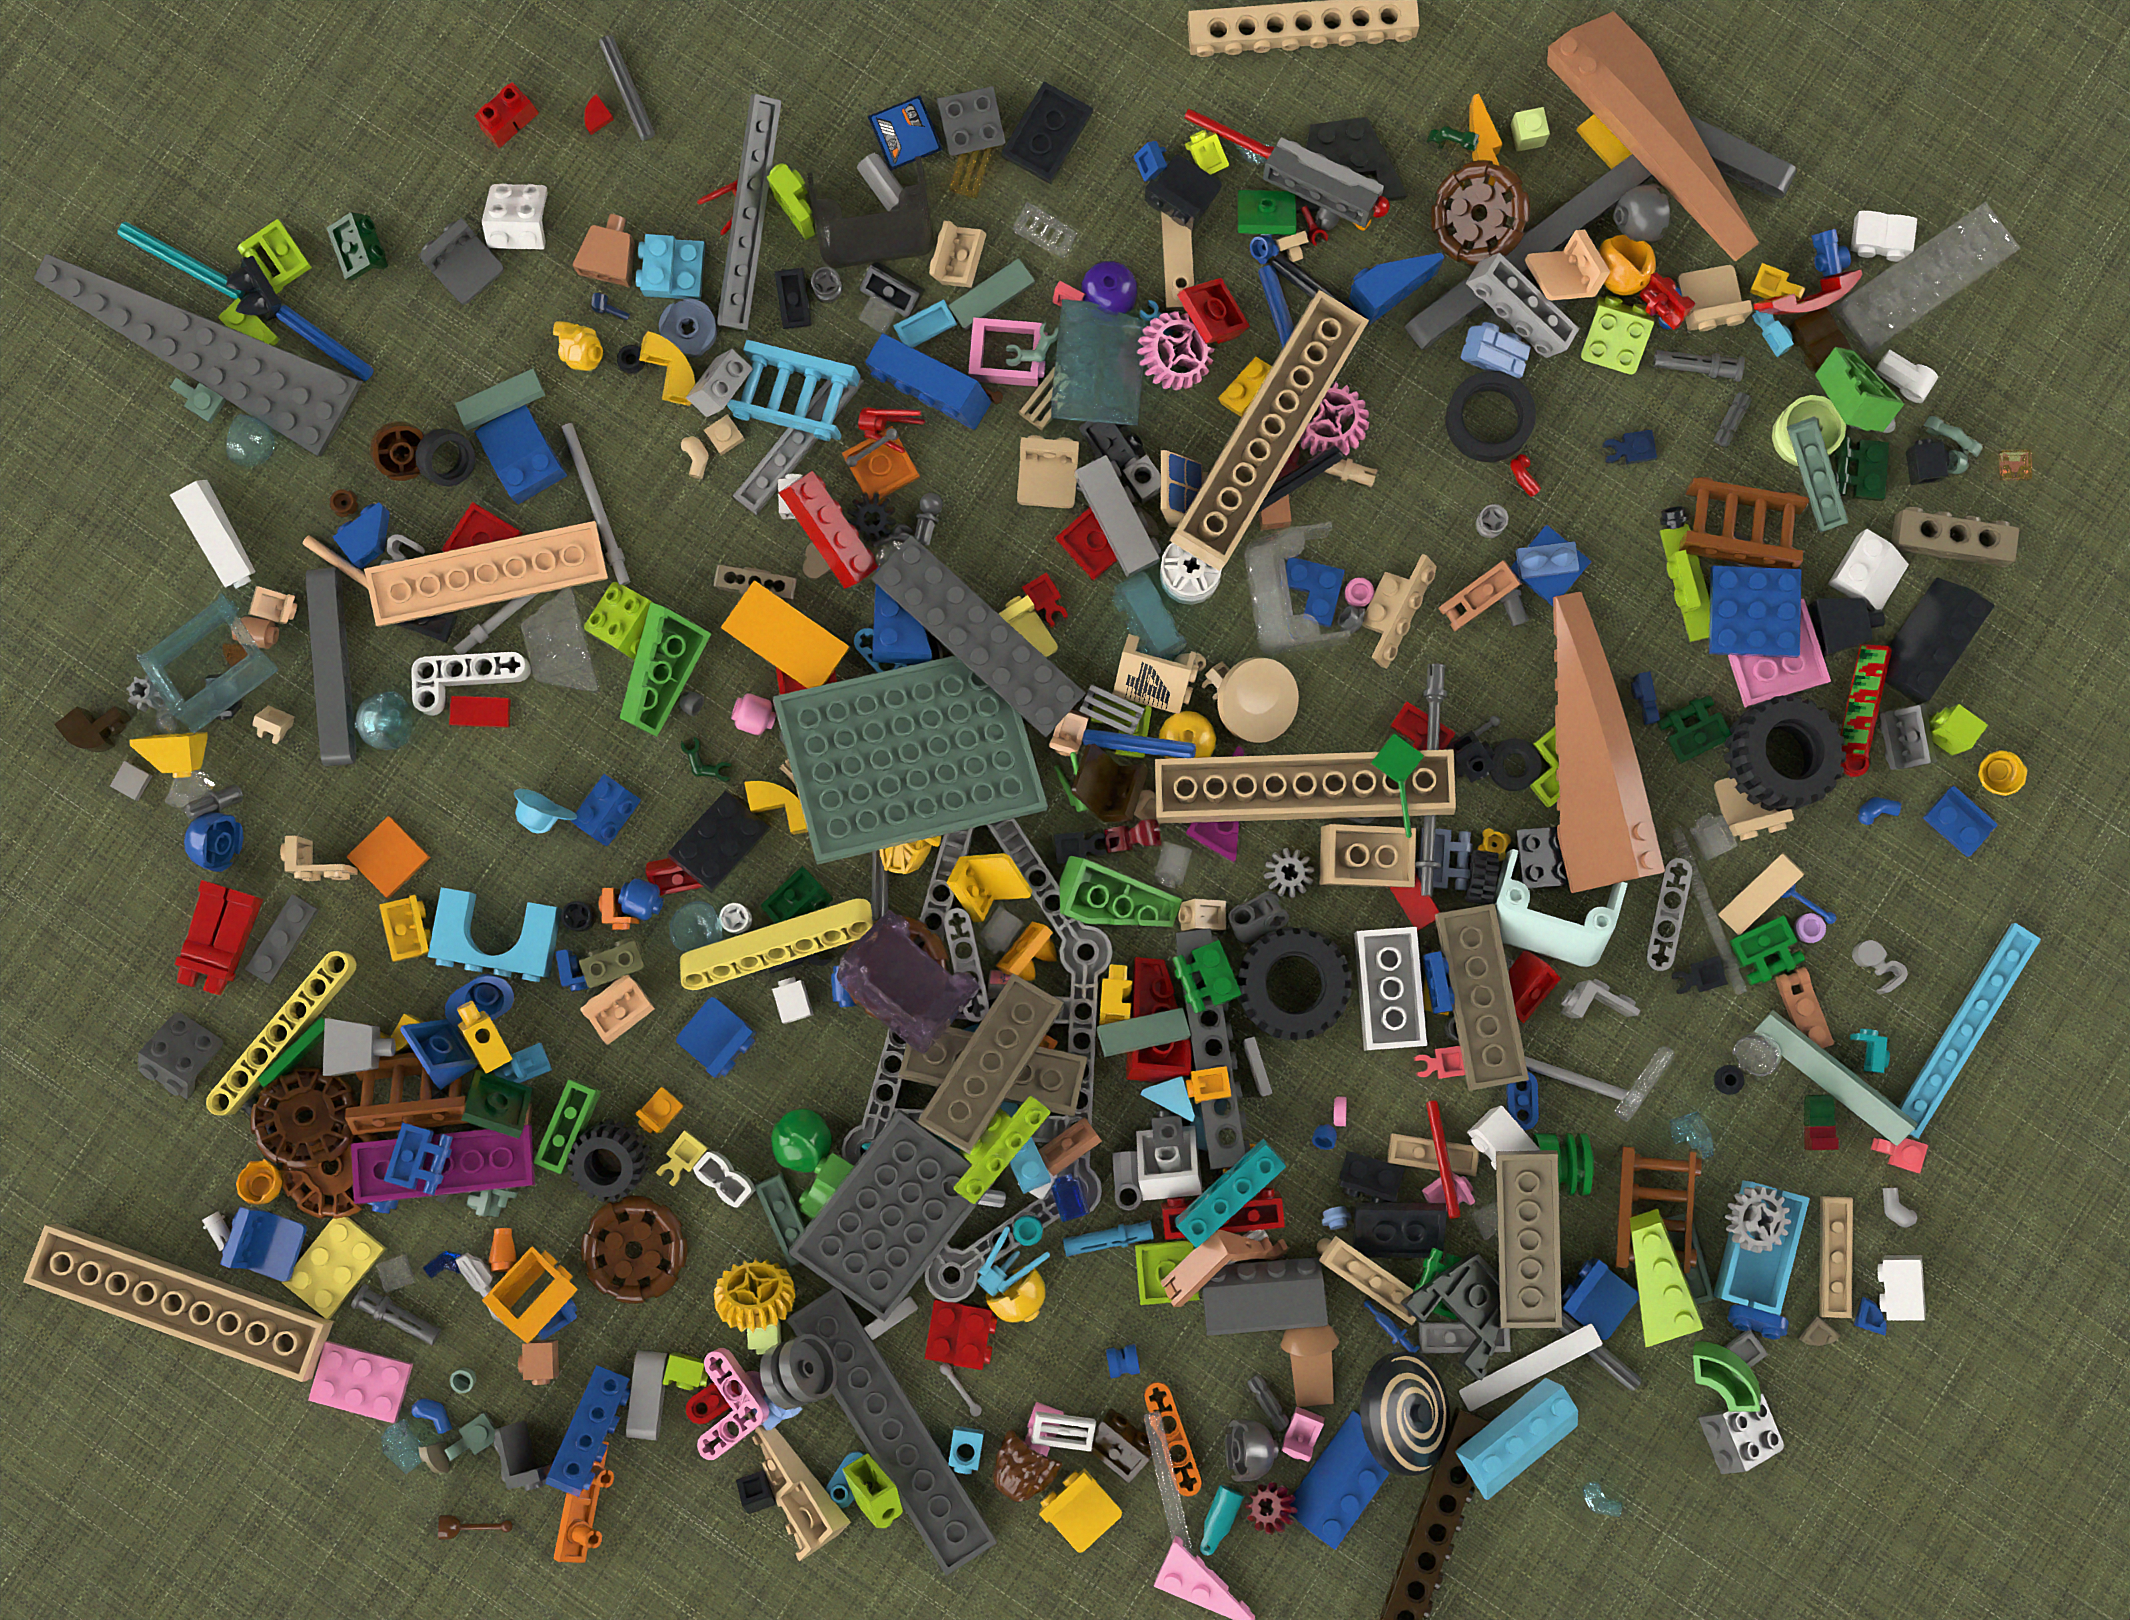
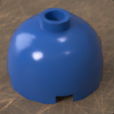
M208 812L195 818L190 823L185 833L184 846L192 862L213 872L224 871L234 863L230 862L234 852L239 855L244 838L243 828L240 823L235 821L234 816L225 813Z

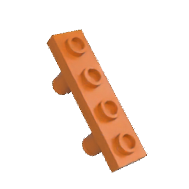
M608 1447L601 1463L595 1461L591 1472L596 1474L589 1490L583 1489L580 1497L566 1493L553 1558L558 1562L585 1563L588 1548H597L602 1542V1534L592 1529L600 1487L608 1488L614 1481L613 1472L604 1468Z

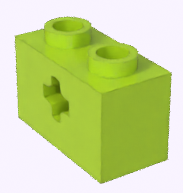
M1960 704L1951 708L1945 707L1940 713L1936 711L1929 719L1933 742L1952 756L1971 749L1988 726V724Z

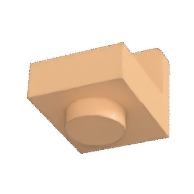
M257 586L248 615L272 620L282 625L287 624L288 619L293 620L296 613L297 604L293 603L295 596L285 595Z
M1071 709L1055 727L1049 747L1055 749L1056 753L1063 756H1070L1071 752H1075L1077 755L1090 716Z

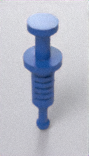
M1369 1300L1364 1302V1306L1376 1316V1322L1393 1338L1391 1341L1393 1345L1399 1341L1409 1352L1414 1353L1420 1348L1418 1345L1414 1347L1403 1336L1407 1332L1405 1328L1401 1330L1385 1313H1379Z

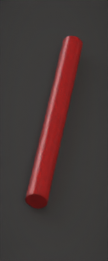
M1429 1101L1426 1103L1448 1216L1450 1219L1458 1218L1461 1214L1438 1101Z

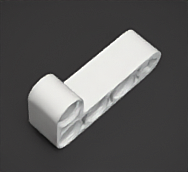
M516 652L422 657L417 659L412 665L413 704L418 710L427 715H438L445 708V686L521 682L529 677L531 666L527 659ZM515 661L520 664V667L515 669V673L508 668L501 667V664L505 667L515 666ZM486 662H491V672L484 676L481 675V666ZM456 664H462L463 672L461 675L452 677V668ZM433 665V675L430 678L424 679L422 675L423 670L427 666ZM429 694H434L435 701L433 705L425 708L423 704L425 697Z

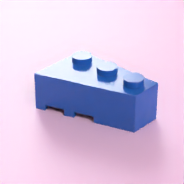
M875 583L872 662L916 665L931 661L932 653L924 627Z

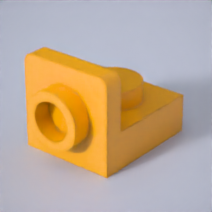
M1227 1066L1191 1071V1079L1186 1080L1188 1097H1194L1195 1104L1232 1096Z
M660 1087L645 1106L635 1114L640 1118L638 1124L651 1134L654 1130L656 1133H662L685 1105L667 1089Z

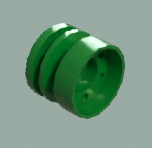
M1534 1133L1532 1141L1540 1150H1557L1559 1190L1561 1182H1563L1567 1195L1574 1196L1576 1187L1579 1195H1589L1594 1176V1156L1588 1134L1577 1133L1576 1139H1574L1572 1133H1565L1562 1146H1560L1556 1133Z

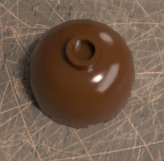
M393 421L384 424L375 432L371 440L370 454L374 465L382 474L392 480L407 481L416 478L421 473L416 465L415 454L418 444L425 435L419 428L408 422Z

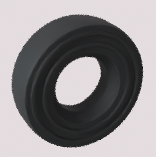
M1511 738L1500 742L1494 747L1493 752L1495 755L1491 757V760L1496 768L1491 770L1490 776L1499 787L1508 791H1521L1537 780L1541 772V758L1537 749L1531 743L1523 739ZM1519 754L1524 758L1526 768L1521 775L1512 776L1505 771L1503 762L1507 755Z

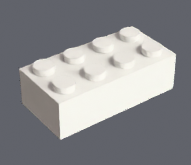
M1417 927L1355 932L1354 940L1364 1051L1427 1046Z

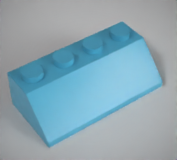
M1545 1378L1457 1449L1455 1453L1484 1499L1489 1500L1578 1426V1409L1564 1386Z

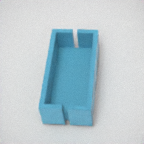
M1743 1180L1739 1194L1745 1195V1187L1754 1189L1755 1186H1761L1775 1190L1776 1196L1784 1197L1785 1200L1781 1206L1790 1208V1211L1785 1214V1218L1791 1220V1224L1784 1225L1788 1236L1780 1235L1779 1238L1782 1244L1780 1246L1772 1244V1251L1762 1250L1761 1253H1756L1740 1248V1243L1731 1240L1735 1233L1729 1232L1713 1295L1727 1301L1780 1315L1810 1198ZM1761 1200V1202L1766 1203L1767 1208L1770 1207L1767 1202ZM1750 1231L1746 1232L1751 1238L1755 1239V1236H1751Z

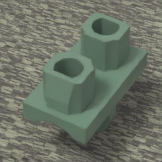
M510 1188L471 1192L468 1196L467 1206L475 1209L476 1215L499 1217L501 1207L506 1208L508 1197L517 1198L518 1192L510 1190Z

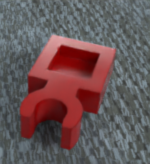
M1047 572L1022 587L1025 595H1028L1033 602L1036 613L1042 610L1046 611V622L1050 627H1055V623L1051 618L1054 613H1060L1065 620L1068 619L1066 609L1056 604L1057 601L1062 599V596Z

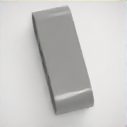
M638 1350L636 1353L626 1427V1437L658 1440L666 1386L662 1382L669 1360L668 1353Z

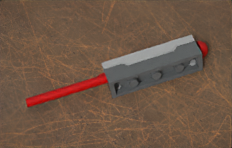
M1190 108L1185 114L1184 119L1268 159L1265 163L1263 179L1364 228L1372 215L1375 218H1382L1389 212V201L1386 197H1382L1384 186L1372 178H1366L1352 171L1347 166L1330 161L1322 154L1311 152L1301 147L1297 142L1288 141L1281 137L1277 146H1266Z

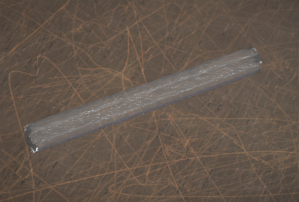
M1149 1412L1144 1415L1143 1419L1171 1540L1173 1542L1175 1535L1183 1540L1182 1546L1192 1555V1546L1160 1412Z

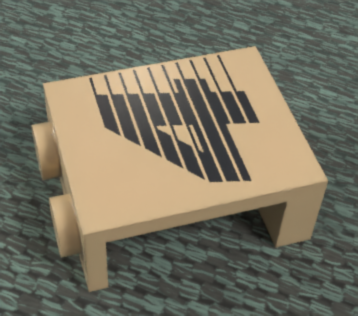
M1128 634L1120 660L1113 695L1165 711L1180 713L1183 703L1189 705L1193 688L1189 687L1188 684L1189 682L1194 683L1199 666L1194 665L1197 653L1191 651L1187 665L1137 652L1140 637Z

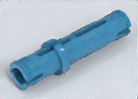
M1148 1220L1126 1226L1122 1223L1118 1224V1227L1108 1230L1063 1238L1066 1256L1069 1257L1122 1245V1248L1128 1247V1244L1152 1240L1154 1235L1151 1221Z

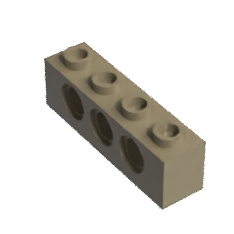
M1906 507L1905 510L1900 511L1894 517L1891 543L1898 551L2007 567L2016 560L2020 528L2012 527L2006 521L1986 523L1981 522V518L1975 516H1964L1961 519L1952 517V514L1949 512L1938 511L1934 512V514L1923 513V509L1918 507ZM1921 525H1925L1930 529L1931 537H1926L1922 534ZM1950 530L1958 532L1960 536L1959 542L1951 538ZM1980 534L1988 538V547L1980 543Z

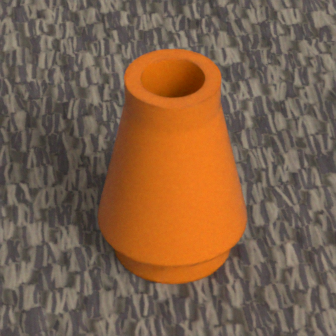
M497 1228L494 1229L488 1264L491 1265V1272H508L518 1262L512 1229Z

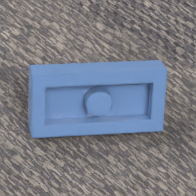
M1576 542L1519 548L1516 550L1520 579L1579 571Z

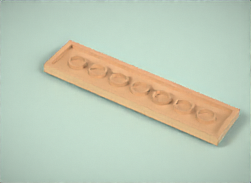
M595 521L364 569L377 627L608 579Z

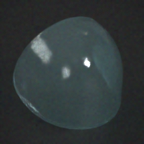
M244 414L236 416L230 426L227 437V456L229 460L234 464L245 467L258 466L264 463L274 450L275 441L271 429L257 418Z
M694 901L685 904L674 914L670 922L671 941L676 948L688 952L722 941L723 930L720 919L714 908L704 901Z

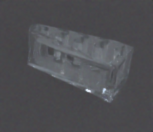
M1029 202L1025 204L1013 226L1015 233L1062 259L1065 258L1078 235L1077 232ZM1031 216L1034 220L1028 228L1025 225ZM1040 222L1044 223L1045 225L1040 234H1037L1035 231ZM1052 227L1055 229V232L1048 241L1045 238ZM1061 233H1063L1066 236L1062 241L1060 247H1057L1055 243L1057 242Z

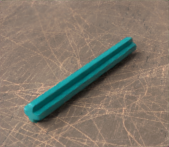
M123 222L118 228L117 233L122 238L235 300L237 298L242 299L245 291L227 287L228 277L130 223Z

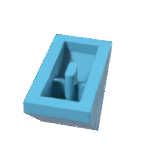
M1181 1076L1145 1088L1140 1094L1191 1122H1199L1201 1118L1194 1097H1188L1186 1080H1189V1077Z

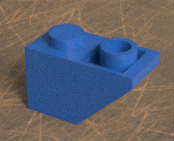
M380 502L365 507L361 511L360 517L353 522L344 523L337 530L338 533L333 536L350 561L359 569L364 568L380 556L385 549L390 512Z

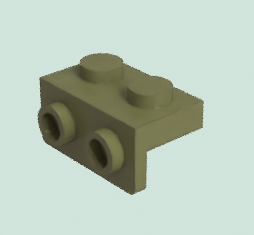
M627 938L614 943L615 948L607 951L600 948L587 953V958L579 961L587 986L594 988L644 969V963L640 955L644 953L641 942L631 941V938Z

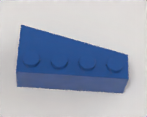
M883 333L865 361L872 371L870 375L882 383L890 382L903 394H911L923 404L939 410L974 431L992 403L977 380Z

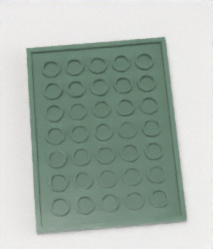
M956 656L773 696V703L817 865L1045 811L1048 808L1021 715Z

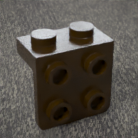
M1088 744L1072 786V794L1104 822L1132 821L1149 770L1142 764L1119 766L1096 744Z

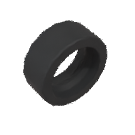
M445 428L432 430L426 434L418 444L415 454L416 465L421 474L432 482L446 487L458 485L466 480L472 472L475 463V451L470 441L461 434ZM446 441L454 442L459 448L457 463L447 473H437L432 468L434 451Z

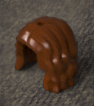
M1011 1429L1005 1435L1001 1447L996 1454V1465L993 1471L994 1484L1001 1493L1015 1502L1026 1501L1035 1494L1045 1490L1053 1482L1062 1467V1463L1037 1453L1024 1443L1023 1440H1020L1015 1431Z

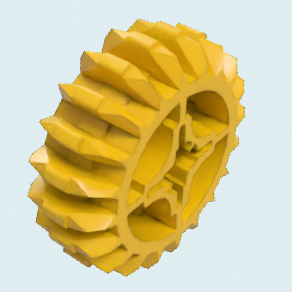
M755 1258L753 1263H747L744 1260L741 1266L733 1264L731 1271H723L722 1278L717 1279L716 1288H714L715 1309L722 1322H727L730 1328L738 1326L741 1332L746 1328H750L752 1333H754L755 1329L760 1327L766 1331L769 1324L777 1327L778 1319L786 1320L787 1312L792 1311L793 1302H795L794 1282L789 1276L787 1269H781L778 1262L771 1265L768 1259L763 1263H759L757 1258Z

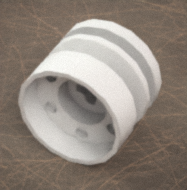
M1171 543L1162 556L1160 580L1162 588L1170 598L1182 604L1193 605L1204 602L1213 595L1219 585L1222 569L1220 571L1216 570L1181 547ZM1191 562L1196 563V569L1192 573H1188L1187 566Z

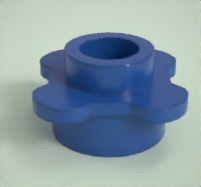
M1261 234V236L1252 239L1250 252L1255 259H1258L1260 264H1267L1269 258L1279 254V246L1272 239V234Z

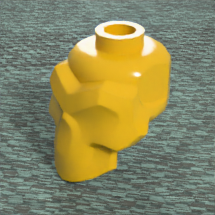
M556 321L554 323L553 335L559 336L558 352L560 359L575 370L591 371L595 369L603 357V348L597 338L596 331L590 327L579 326L570 322Z

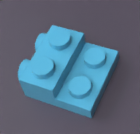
M645 234V242L640 241L638 246L639 259H643L642 270L637 269L636 286L641 287L640 290L645 297L701 300L705 242L677 240L674 236Z

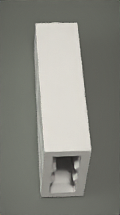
M208 480L195 481L170 495L224 587L234 585L235 589L249 583L251 581L249 575L256 571Z

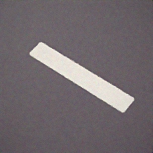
M1589 1324L1484 1377L1482 1381L1478 1380L1459 1390V1393L1468 1410L1473 1411L1601 1346L1602 1341L1594 1326Z

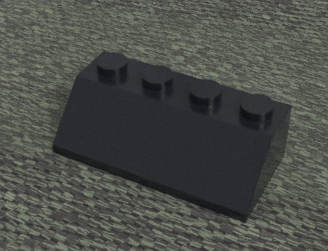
M1935 578L1889 644L1892 652L1885 682L1918 705L1929 701L1995 605L1970 588Z

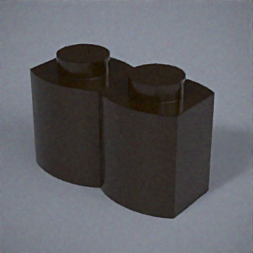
M1826 307L1809 312L1793 321L1789 327L1793 337V345L1800 347L1804 351V362L1810 371H1815V373H1817L1835 347L1852 350Z

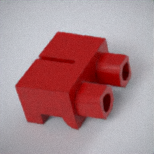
M511 82L488 104L486 103L482 106L474 117L479 122L480 129L500 149L518 133L514 124L521 130L539 112L519 88Z

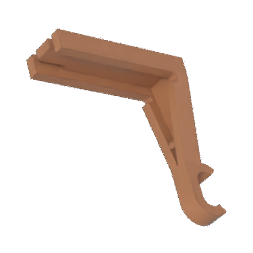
M1217 1230L1198 1248H1195L1161 1281L1163 1287H1166L1164 1290L1169 1299H1172L1173 1307H1182L1230 1260L1240 1261L1256 1258L1274 1260L1283 1256L1288 1251V1246L1284 1239L1279 1240L1272 1246L1268 1237L1257 1241L1224 1230Z

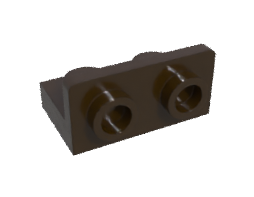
M1110 1408L1103 1420L1095 1428L1091 1452L1130 1483L1150 1460L1157 1445L1152 1442L1147 1434L1140 1432L1130 1424L1124 1415Z

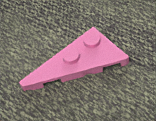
M1175 1535L1157 1575L1154 1587L1233 1620H1255V1615L1250 1611V1608L1242 1600L1238 1602L1228 1592L1229 1586L1213 1570L1208 1569L1198 1555L1193 1557L1182 1546L1183 1540Z

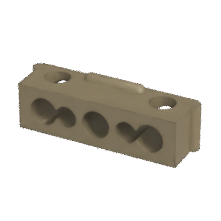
M717 565L713 586L717 587L718 590L745 594L752 582L757 579L761 580L760 585L766 589L770 583L775 584L776 587L779 584H785V589L781 592H776L774 587L768 590L783 601L792 603L797 578L771 574L770 571L749 567L741 569ZM735 575L738 580L744 578L745 582L738 584L735 580L734 583L729 584L726 580L729 576Z

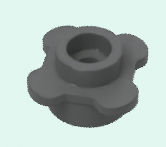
M1351 605L1347 606L1338 618L1337 623L1341 626L1340 631L1342 633L1348 631L1350 634L1357 631L1364 622L1365 609L1360 608L1358 610Z

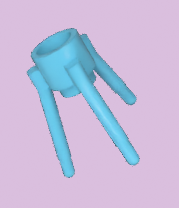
M1008 1226L1004 1228L987 1261L978 1271L981 1276L978 1278L977 1283L993 1297L999 1291L1003 1294L1009 1286L1050 1257V1253H1044L1005 1281L1008 1277L1005 1272L1020 1255L1019 1251H1015L1000 1268L996 1265L992 1268L990 1267L1010 1232V1227Z

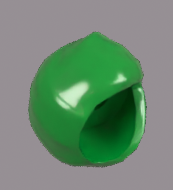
M808 1108L795 1109L784 1115L773 1127L771 1134L772 1152L777 1162L785 1168L797 1172H812L823 1157L827 1158L831 1149L832 1135L822 1116L814 1110Z

